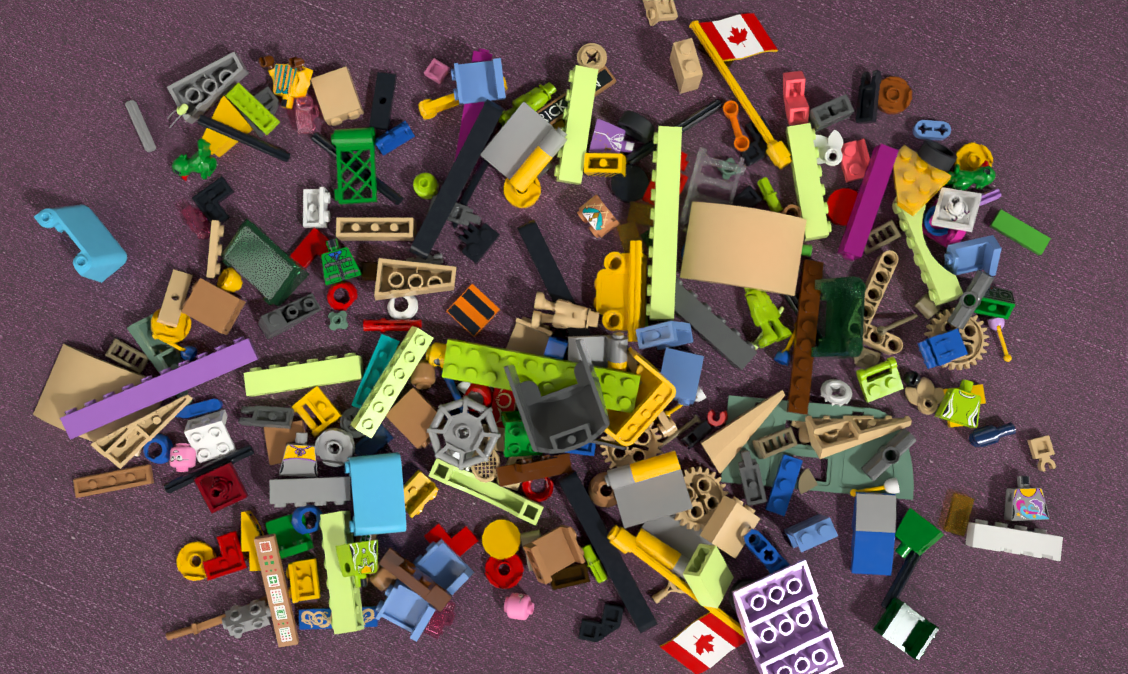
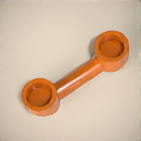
M732 100L727 101L723 106V112L730 119L735 135L734 147L737 151H746L749 148V139L742 135L737 119L739 112L738 104Z

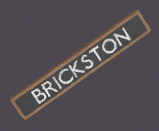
M606 66L598 70L594 97L616 83V79ZM566 93L537 111L552 126L562 120L564 108H567L568 101H565Z

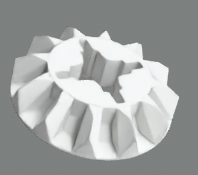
M827 380L820 389L821 397L825 398V402H831L832 406L838 404L841 407L843 404H848L852 397L851 388L841 380ZM840 391L839 395H832L833 392L836 393Z

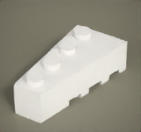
M976 519L975 523L968 522L967 546L1019 555L1023 554L1037 558L1044 557L1056 561L1061 560L1063 537L1047 534L1045 529L1034 528L1033 532L1027 531V527L1015 525L1013 529L1007 528L1008 524L995 522V526L988 525V521Z

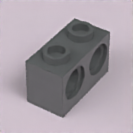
M845 94L811 109L808 120L812 128L817 132L849 118L854 109Z

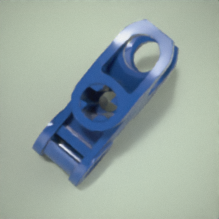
M750 529L743 536L744 545L760 560L770 574L790 566L759 531ZM755 534L754 542L749 543L750 535Z

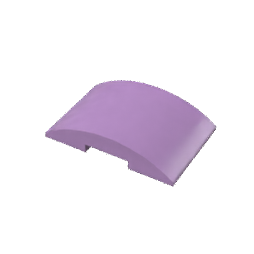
M805 559L733 591L739 622L760 674H828L843 667L832 632L827 628L817 600L818 593Z

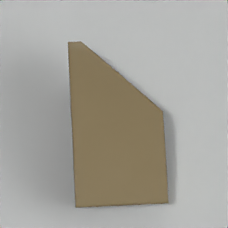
M849 340L847 341L846 345L856 366L867 369L878 364L881 353L864 348L862 345Z

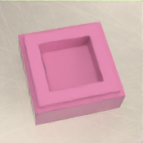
M433 58L424 74L438 84H441L450 71V67Z

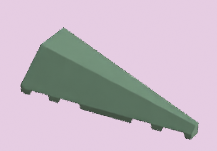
M154 313L127 327L158 372L169 367L171 370L179 368L178 364L182 362L179 350L159 339L152 338L151 319ZM185 390L178 393L176 397L179 399L187 395L188 391Z

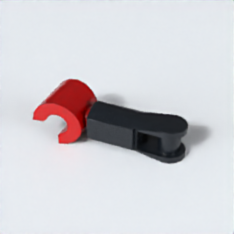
M710 410L707 416L708 420L704 419L681 442L686 443L688 450L693 448L714 429V426L726 423L728 420L726 410L720 413L719 420L715 418L716 412ZM692 434L697 438L695 442L690 438Z

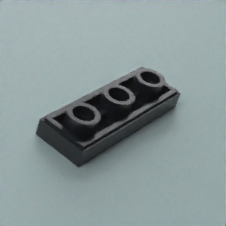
M377 72L369 127L389 131L397 80L396 74Z

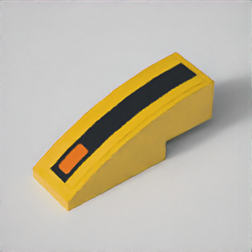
M251 511L241 512L242 552L249 551L250 571H261L254 538L263 536L264 533Z

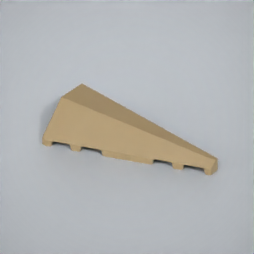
M783 390L773 394L733 419L731 423L700 441L719 474L727 467L785 396Z
M187 394L94 441L90 445L121 469L193 398Z
M806 416L805 418L811 446L820 459L908 427L912 422L909 416L904 418L885 416L884 419H874V416H843L842 419H830V416H824L823 418Z

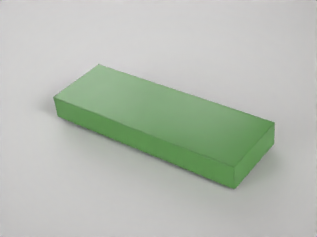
M1001 209L998 210L989 225L992 229L1038 256L1042 255L1051 239Z

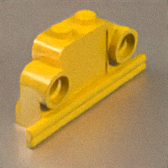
M640 240L630 241V253H609L604 259L606 269L600 270L594 281L596 289L594 308L599 314L603 315V326L610 331L628 332V342H638L636 329L644 328L646 319L647 256L642 253V241Z

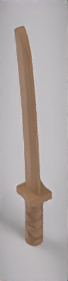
M267 596L259 599L261 601L265 600L266 603L268 602ZM223 614L201 623L195 622L191 624L192 626L166 633L167 640H172L173 638L189 635L190 633L196 635L202 630L222 624V618L226 617V615Z

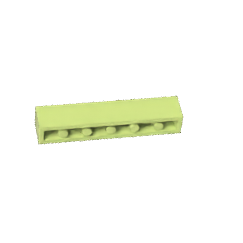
M576 65L569 72L568 82H571L570 89L566 91L565 101H568L567 108H564L562 117L565 120V125L561 127L567 133L566 138L568 140L557 152V157L560 159L559 165L555 166L554 176H557L556 181L575 185L581 184L598 69Z
M810 123L789 126L786 129L788 149L792 155L791 167L797 204L801 210L800 218L807 220L803 240L811 241L827 238L829 232H831V223L826 219L828 205L827 202L823 201L825 187L824 184L820 183L822 169L820 165H817L816 158H819L818 147H814L813 140H816L815 129H811Z
M356 353L344 354V358L338 359L337 356L325 357V361L309 359L306 360L307 363L299 364V362L287 363L288 366L281 367L280 364L270 365L269 369L262 370L261 367L251 368L250 372L244 373L246 396L253 397L362 380L364 376L362 357L356 356Z
M350 511L320 515L319 525L323 534L324 566L328 577L326 584L330 594L329 607L332 610L331 626L334 629V634L364 629L360 588L355 587L354 576H342L335 547L354 543L353 532L350 533L349 521H351Z

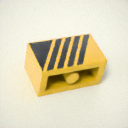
M585 153L584 173L588 176L625 177L626 157L618 153Z

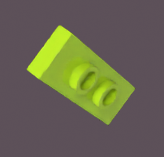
M239 82L225 95L266 135L280 123Z

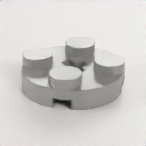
M340 428L324 430L315 443L317 456H320L324 464L332 467L344 465L348 461L347 457H352L355 451L352 434ZM335 443L339 446V449L334 451V448L330 445Z

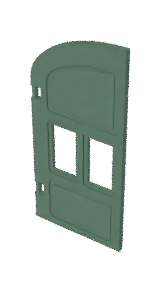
M728 395V420L726 425L753 408L755 403H761L765 399ZM781 400L740 451L747 449L750 451L751 459H756L759 464L763 486L772 487L783 454L819 457L811 445L798 444L765 459H758L752 444L753 440L785 429L786 420L806 422V416L823 419L824 416H830V419H842L843 416H852V411L863 412V416H874V419H884L885 416L889 415L873 408L843 405L840 407L839 405L832 406V404L810 402L808 415L788 413V400ZM901 429L825 457V459H828L826 482L816 481L818 485L810 490L850 494L852 489L861 490L883 486L886 480L896 477L900 491L896 493V498L913 500V467L909 449L900 456L897 463L890 465L875 481H872L861 469L877 453L878 449L882 445H886ZM777 436L776 440L778 442L779 447H781L779 438ZM768 440L770 447L773 450L774 448L771 443V440ZM740 451L721 472L722 479L720 482L742 484L738 468V462H742ZM886 451L885 458H891L892 451ZM798 479L796 480L794 489H798ZM878 490V491H872V492H870V493H888V492H886L885 490Z

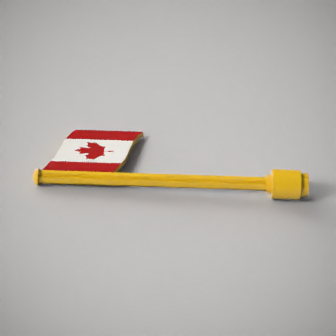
M754 13L739 14L712 22L699 23L698 20L692 21L689 28H692L767 143L768 149L766 153L779 169L784 168L792 162V155L782 141L778 142L773 138L724 63V61L740 60L764 52H777L778 49Z
M617 525L611 529L607 538L612 545L624 554L627 552L634 553L698 602L686 582L637 546V538ZM703 606L710 612L693 621L677 636L659 645V647L695 674L708 670L731 650L746 642L740 623L719 607Z

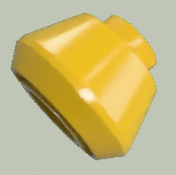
M234 268L223 270L217 282V286L220 289L232 293L236 290L238 291L243 284L241 276Z

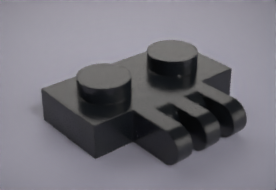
M469 223L468 228L472 232L470 233L465 228L462 231L467 235V238L460 234L458 236L466 244L462 254L476 265L500 237V234L486 223L480 230Z

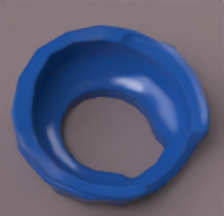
M932 206L924 215V226L932 235H946L949 228L934 229L930 225V218L934 215L936 206Z
M157 434L143 446L144 456L156 464L168 462L170 460V450L173 448L172 441L163 434ZM153 442L159 443L162 447L161 455L155 459L148 455L149 445Z
M306 504V506H300L294 511L291 523L300 534L312 533L320 529V515L323 513L317 506ZM305 512H313L316 515L317 520L314 528L306 529L302 523V516Z

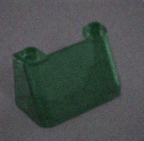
M248 218L240 225L221 255L223 257L222 262L229 268L233 266L264 295L263 300L270 306L274 304L279 307L310 274L271 240L256 223Z
M854 276L815 280V290H820L823 294L821 300L827 301L825 338L818 341L820 345L812 347L811 357L838 360L860 356L863 351L865 283L861 278Z

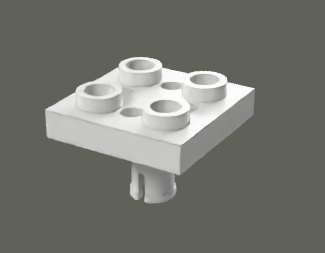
M942 187L933 215L932 225L972 232L982 194Z

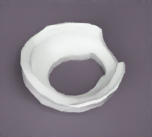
M414 295L404 297L409 304L404 312L395 310L394 303L396 298H391L387 305L389 315L395 320L411 319L418 310V300Z

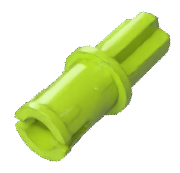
M764 177L757 181L764 196L763 200H766L771 212L779 213L784 210L776 196L777 192H774L768 178Z
M588 544L582 547L584 557L588 563L587 567H590L598 583L605 581L608 577L600 563L601 559H598L592 545Z

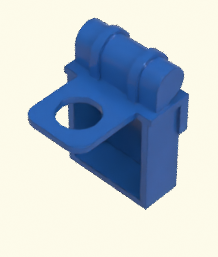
M958 328L917 343L927 369L951 362V360L968 354Z

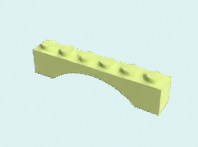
M895 198L892 204L893 211L900 219V228L902 231H905L907 245L913 250L915 264L921 269V278L928 286V294L931 301H934L937 306L958 299L963 294L956 275L943 268L934 259L926 246L922 231L923 213L926 205L914 216H911L897 206Z
M439 458L436 459L429 474V477L485 500L534 525L537 524L544 505L505 487H500L492 481L487 483L480 482L472 472L465 471L464 469L459 470V468Z

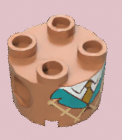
M597 194L578 208L577 214L583 222L590 223L589 229L596 238L599 236L602 238L619 225V222Z

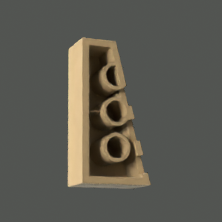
M379 258L374 294L375 300L454 290L456 267Z

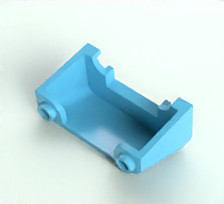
M85 205L48 208L34 216L42 227H55L61 233L66 231L81 250L75 256L73 266L83 277L102 283L127 261V254L95 213Z
M400 453L347 457L345 473H349L351 477L354 509L353 520L349 521L350 533L353 532V536L405 532L406 512Z

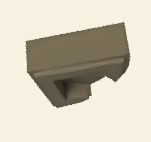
M808 467L801 472L798 479L797 487L800 494L818 485Z

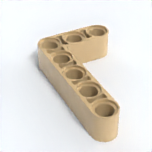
M890 250L877 257L845 328L846 335L849 338L886 355L900 352L903 348V342L899 337L888 332L885 335H879L877 327L870 323L898 263V255ZM884 256L890 259V265L884 262ZM877 273H879V274L882 275V277H883V281H882V282L877 281V279H876V274H877ZM869 290H871V291H873V292L875 293V299H874V300L871 299V298H869V296H868V291H869ZM862 307L868 312L866 317L860 313ZM853 325H857L860 328L859 334L853 332ZM871 333L877 335L876 343L870 339ZM889 341H892L895 344V349L893 351L890 350L888 347Z

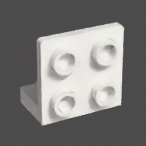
M225 410L194 418L187 422L184 433L191 447L195 449L199 463L225 456L236 450L225 426L228 417Z

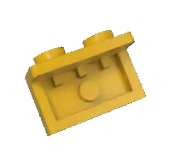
M419 469L403 485L405 511H407L411 518L418 515L423 510L424 505L429 500L431 501L435 498L439 490L437 485Z
M316 558L289 563L286 568V575L290 579L289 597L293 603L320 598Z

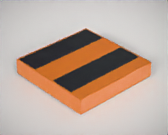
M471 284L446 312L475 338L500 309L477 287Z

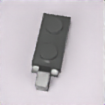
M433 196L428 213L437 196ZM455 203L447 220L468 226L469 222L480 225L482 218L472 214L473 209H470L468 206Z
M748 449L740 451L742 462H738V468L746 505L750 506L767 502L759 464L756 459H751Z

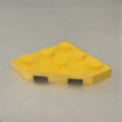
M903 145L898 151L893 166L897 206L911 216H914L950 180L951 175L929 165L915 151Z

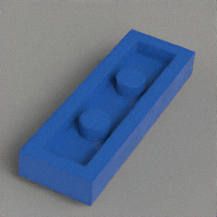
M786 454L782 455L765 507L767 511L785 516L803 460Z

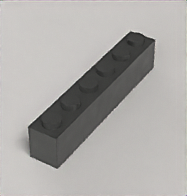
M676 277L674 314L683 322L690 323L692 330L738 371H741L757 354L754 350L755 346L748 340L746 342L740 338L741 334L732 327L730 329L726 325L724 318L720 315L715 316L711 312L712 308L707 303H701L697 300L698 296L690 289L687 291L682 286L683 282Z

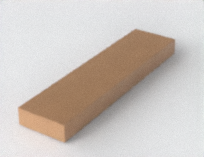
M148 464L75 478L73 482L75 496L80 498L152 484L154 479L152 466Z

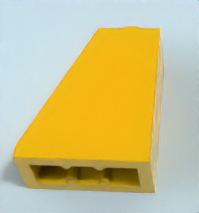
M223 96L212 119L248 134L253 130L251 125L234 105ZM206 128L202 139L211 144L209 147L211 155L215 154L219 158L238 143V141Z

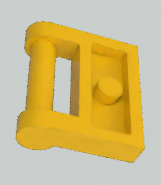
M316 386L291 407L309 426L315 438L342 416L319 386ZM305 404L321 421V425L318 426L303 408Z

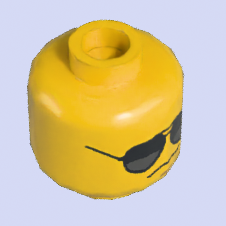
M435 342L432 346L428 347L426 361L431 366L443 369L447 344Z

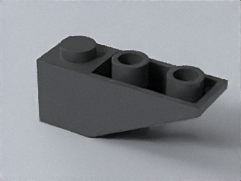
M312 293L261 316L258 325L266 339L269 340L286 332L322 309Z

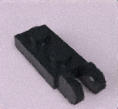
M879 70L873 71L872 80L869 72L862 74L855 121L858 124L876 123L882 78Z

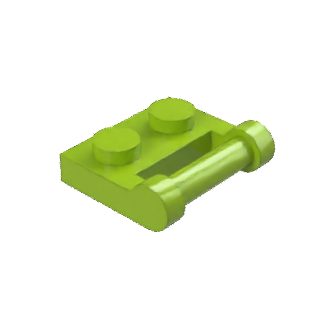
M893 356L887 358L885 362L867 369L856 370L866 402H871L904 389L897 369V362ZM889 368L890 372L867 380L868 376Z

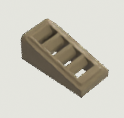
M892 220L870 231L868 239L873 247L869 249L866 244L864 249L866 255L901 237ZM889 227L893 234L892 237L888 235L885 228ZM881 230L885 238L887 239L885 241L882 240L881 236L878 233ZM874 234L879 241V244L877 245L871 237Z
M119 339L113 341L105 354L139 374L142 373L149 361L146 354ZM119 346H122V350L120 351L119 355L116 356V351L118 350ZM126 349L129 350V353L126 356V358L122 359V356L125 353ZM132 354H137L132 363H129L128 361ZM139 357H142V362L140 363L139 367H136V362L138 361Z
M791 427L752 441L758 459H765L798 445ZM783 434H786L789 444H786ZM777 436L779 438L781 447H779L778 442L776 440ZM768 440H771V443L774 448L773 450L771 449Z

